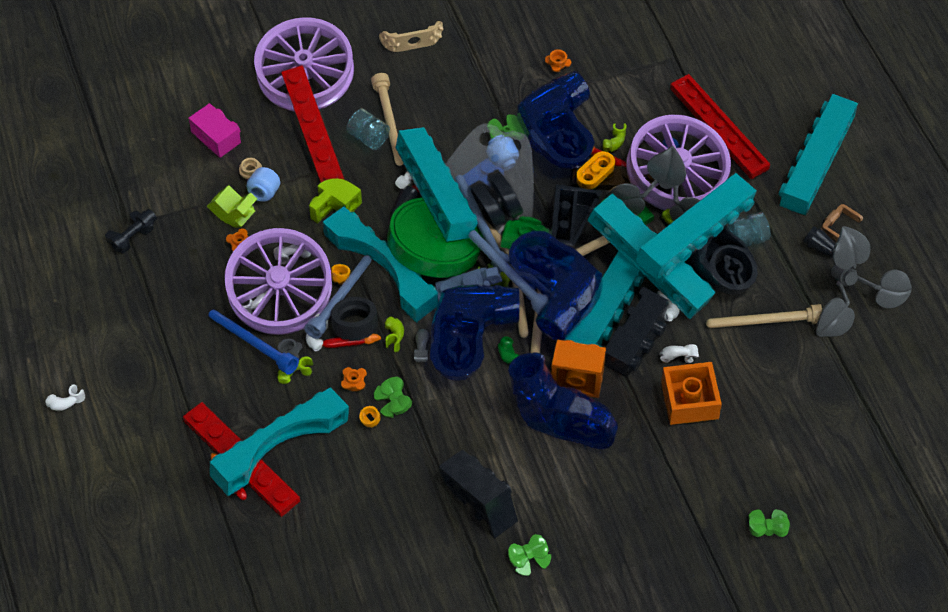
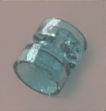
M361 108L350 118L347 124V132L357 140H361L370 149L376 150L386 141L390 127L379 118H375L366 109Z
M762 212L750 214L746 219L743 217L737 218L734 223L728 224L729 230L744 241L747 247L751 246L752 242L759 244L770 240V227Z

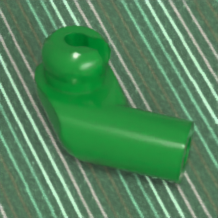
M502 337L500 343H498L501 359L508 364L523 369L527 358L514 352L512 346L514 342L510 337Z

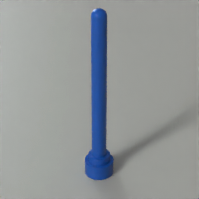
M211 310L209 312V317L275 360L279 370L285 374L290 375L297 369L299 359L291 353H280L218 311Z

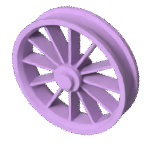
M295 18L284 21L273 27L263 36L255 51L254 65L260 89L275 105L290 111H294L289 94L277 90L285 84L282 75L271 83L267 81L265 76L279 74L282 71L303 65L307 78L311 79L313 77L325 89V91L313 94L319 110L339 100L348 90L353 79V55L347 37L336 26L321 19ZM300 34H315L308 50L302 48ZM298 35L300 50L296 52L284 39ZM321 36L331 39V41L314 52ZM279 43L291 56L272 51L271 49ZM337 46L343 51L341 54L325 56ZM265 58L282 62L281 64L263 66ZM346 62L344 71L327 67V65ZM318 73L339 80L333 86H330Z
M665 115L644 124L636 133L627 155L626 169L630 183L636 185L640 190V194H642L651 184L643 176L649 174L647 165L639 167L637 158L649 161L653 156L674 146L686 168V178L682 183L687 197L697 198L700 201L727 180L731 167L728 148L719 134L704 122L684 115ZM670 131L683 133L680 148H676ZM662 132L667 147L652 136V134ZM687 134L700 140L689 151L684 149ZM645 141L658 153L638 147ZM704 144L713 152L692 157ZM718 161L719 170L700 164ZM699 175L717 179L718 182L712 187ZM689 180L704 191L705 194L695 197ZM659 183L643 198L649 204L661 210L670 209L676 205L674 203L673 187L669 195L656 188ZM678 197L679 201H681L683 198H686V197Z
M273 228L255 233L242 241L228 260L225 270V286L229 303L238 318L256 331L273 335H284L304 329L311 318H314L316 314L323 311L330 300L332 279L327 256L313 239L295 230ZM279 243L278 266H272L262 248L263 245ZM283 243L299 246L285 267L281 266ZM258 248L269 270L263 269L245 257ZM304 250H307L316 258L290 271ZM242 263L264 277L235 276L238 266ZM318 266H321L324 274V279L295 278ZM234 284L261 285L239 297H236L234 292ZM294 286H323L317 300ZM268 291L252 314L241 305ZM290 291L313 306L300 315L287 292ZM273 294H275V320L269 321L259 318V314ZM281 295L285 296L296 318L278 321L279 298Z

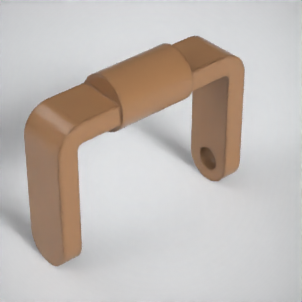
M841 204L836 210H832L824 219L825 222L822 226L824 232L836 242L840 235L828 227L832 226L842 212L857 222L863 220L859 213L844 204Z

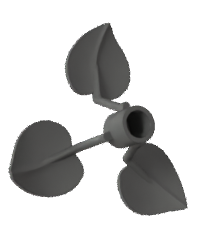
M674 146L669 147L649 160L647 170L655 180L644 193L640 194V190L636 185L625 183L610 189L605 197L606 199L613 193L625 203L626 207L633 214L637 215L645 208V202L642 198H645L658 183L664 189L673 187L674 203L676 205L672 206L669 211L673 221L700 201L692 197L683 198L681 201L678 199V187L685 181L686 168Z
M842 226L840 236L833 250L835 265L831 270L832 277L838 281L836 286L839 287L844 301L841 298H834L825 305L816 327V335L819 337L842 335L851 328L854 322L855 314L848 307L850 301L844 286H850L855 284L856 281H860L877 289L875 301L883 308H895L903 304L911 294L912 286L909 277L901 270L894 269L886 272L880 280V285H876L857 275L855 270L856 264L867 261L871 249L867 238L859 231L850 227Z

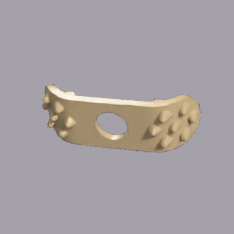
M437 21L434 26H428V29L403 34L383 31L379 34V39L385 48L393 52L427 47L436 44L442 38L443 23ZM412 37L420 38L417 43H408V40Z

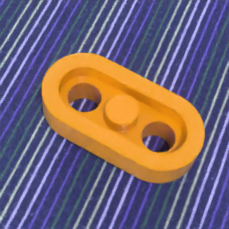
M602 151L591 157L577 171L576 182L578 186L590 190L596 188L613 172L615 167L614 156L609 152Z

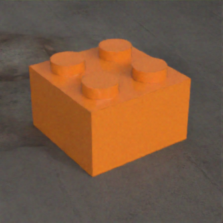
M557 340L552 362L550 390L565 392L568 388L575 387V389L581 390L583 396L599 398L606 348L596 344L576 343L572 340Z
M712 362L663 367L661 385L670 425L719 419L722 403Z

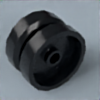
M498 169L487 174L488 185L481 180L469 185L476 203L488 222L495 229L506 224L503 210L508 217L513 219L524 213L515 191Z

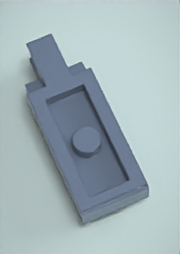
M492 267L488 269L479 268L435 282L439 303L441 306H446L487 293L486 290L491 288L490 285L502 282V277L498 267Z

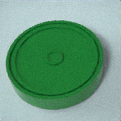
M416 198L403 203L394 211L391 217L387 234L389 249L403 266L418 274L437 278L457 276L471 269L479 258L481 249L470 238L446 241L423 198ZM478 226L475 227V231L483 238Z

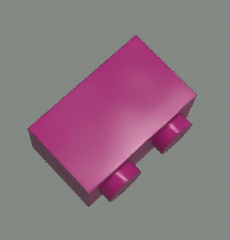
M210 103L189 117L191 132L220 158L241 143L239 126L234 121L230 122L220 109H216Z

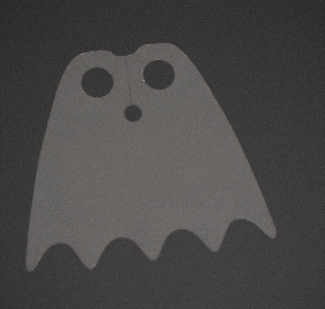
M484 123L477 126L464 139L445 164L449 167L454 181L457 175H462L468 187L478 180L488 185L487 174L498 169L512 186L524 212L513 219L508 217L503 210L506 223L509 220H519V217L522 216L532 217L534 178L532 151L527 136L516 131L503 133L497 126ZM482 133H492L494 141L491 145L484 146L480 143L479 137ZM516 139L521 143L519 152L511 153L507 150V143L510 140ZM497 154L499 160L493 162L491 160L492 155Z

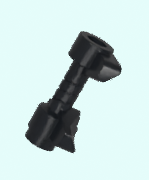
M147 209L142 213L138 211L130 213L129 215L134 224L121 234L109 230L105 234L107 242L117 252L125 253L131 248L129 239L138 231L147 235L154 229L153 224L157 217L152 210Z

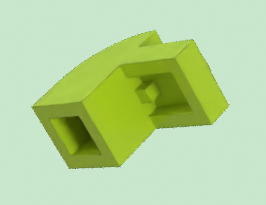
M343 179L323 181L317 186L318 196L314 197L310 202V217L313 221L319 223L332 209L338 211L344 206L350 212H354L362 204L361 189Z
M228 185L212 199L207 207L220 220L233 227L240 228L255 212L252 204L257 198L251 192L242 198Z

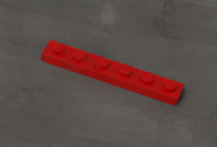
M303 65L282 71L281 74L320 183L329 179L344 180Z
M690 74L671 83V91L697 120L704 122L719 134L728 148L730 157L750 179L770 169V163Z
M203 402L183 416L184 422L217 454H223L237 442L242 441ZM260 459L251 474L248 485L282 517L300 502V497Z

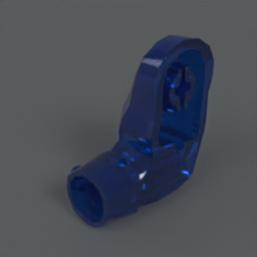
M572 71L552 79L551 82L537 87L526 95L518 104L517 120L530 146L552 164L560 168L575 169L583 166L588 161L595 143L592 134L577 120L573 113L574 110L590 98L589 87L578 72Z
M545 231L528 232L518 237L512 243L509 249V262L520 277L535 285L543 295L545 294L549 297L536 317L537 326L551 339L556 341L565 340L593 310L600 299L603 290L601 272L578 251L559 242Z
M470 284L459 285L442 291L432 321L430 359L440 374L446 379L460 381L466 380L477 372L484 359L483 336L485 327L490 324L497 326L519 323V288Z
M533 352L519 355L510 363L508 371L512 391L522 418L529 427L553 437L581 443L591 448L607 449L612 446L618 432V424L611 411L605 405L575 388L560 387L552 378L545 364V357L540 353Z

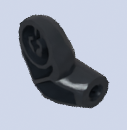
M726 225L716 237L711 236L700 250L696 248L692 251L690 257L685 261L686 264L692 266L694 272L703 281L708 282L716 290L730 295L744 293L755 283L758 275L757 264L744 241L733 234Z

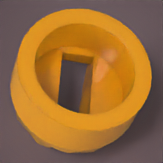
M336 264L331 269V279L334 283L338 282L339 285H342L350 275V268L343 264Z
M366 406L361 410L359 418L363 425L373 428L380 423V413L375 407ZM370 413L374 420L370 421L366 415Z

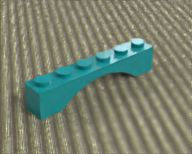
M344 206L323 221L324 235L338 249L353 251L365 256L368 255L386 269L397 285L401 308L416 323L438 307V292L432 284H427L420 274L403 266L391 253L388 243L384 240L381 241L370 226H365L355 212H350Z
M331 387L323 392H318L312 399L304 404L297 405L285 416H279L267 427L258 429L246 440L237 442L223 454H217L210 461V477L227 496H230L249 484L254 468L269 450L277 444L296 436L312 433H330L348 421L349 406Z

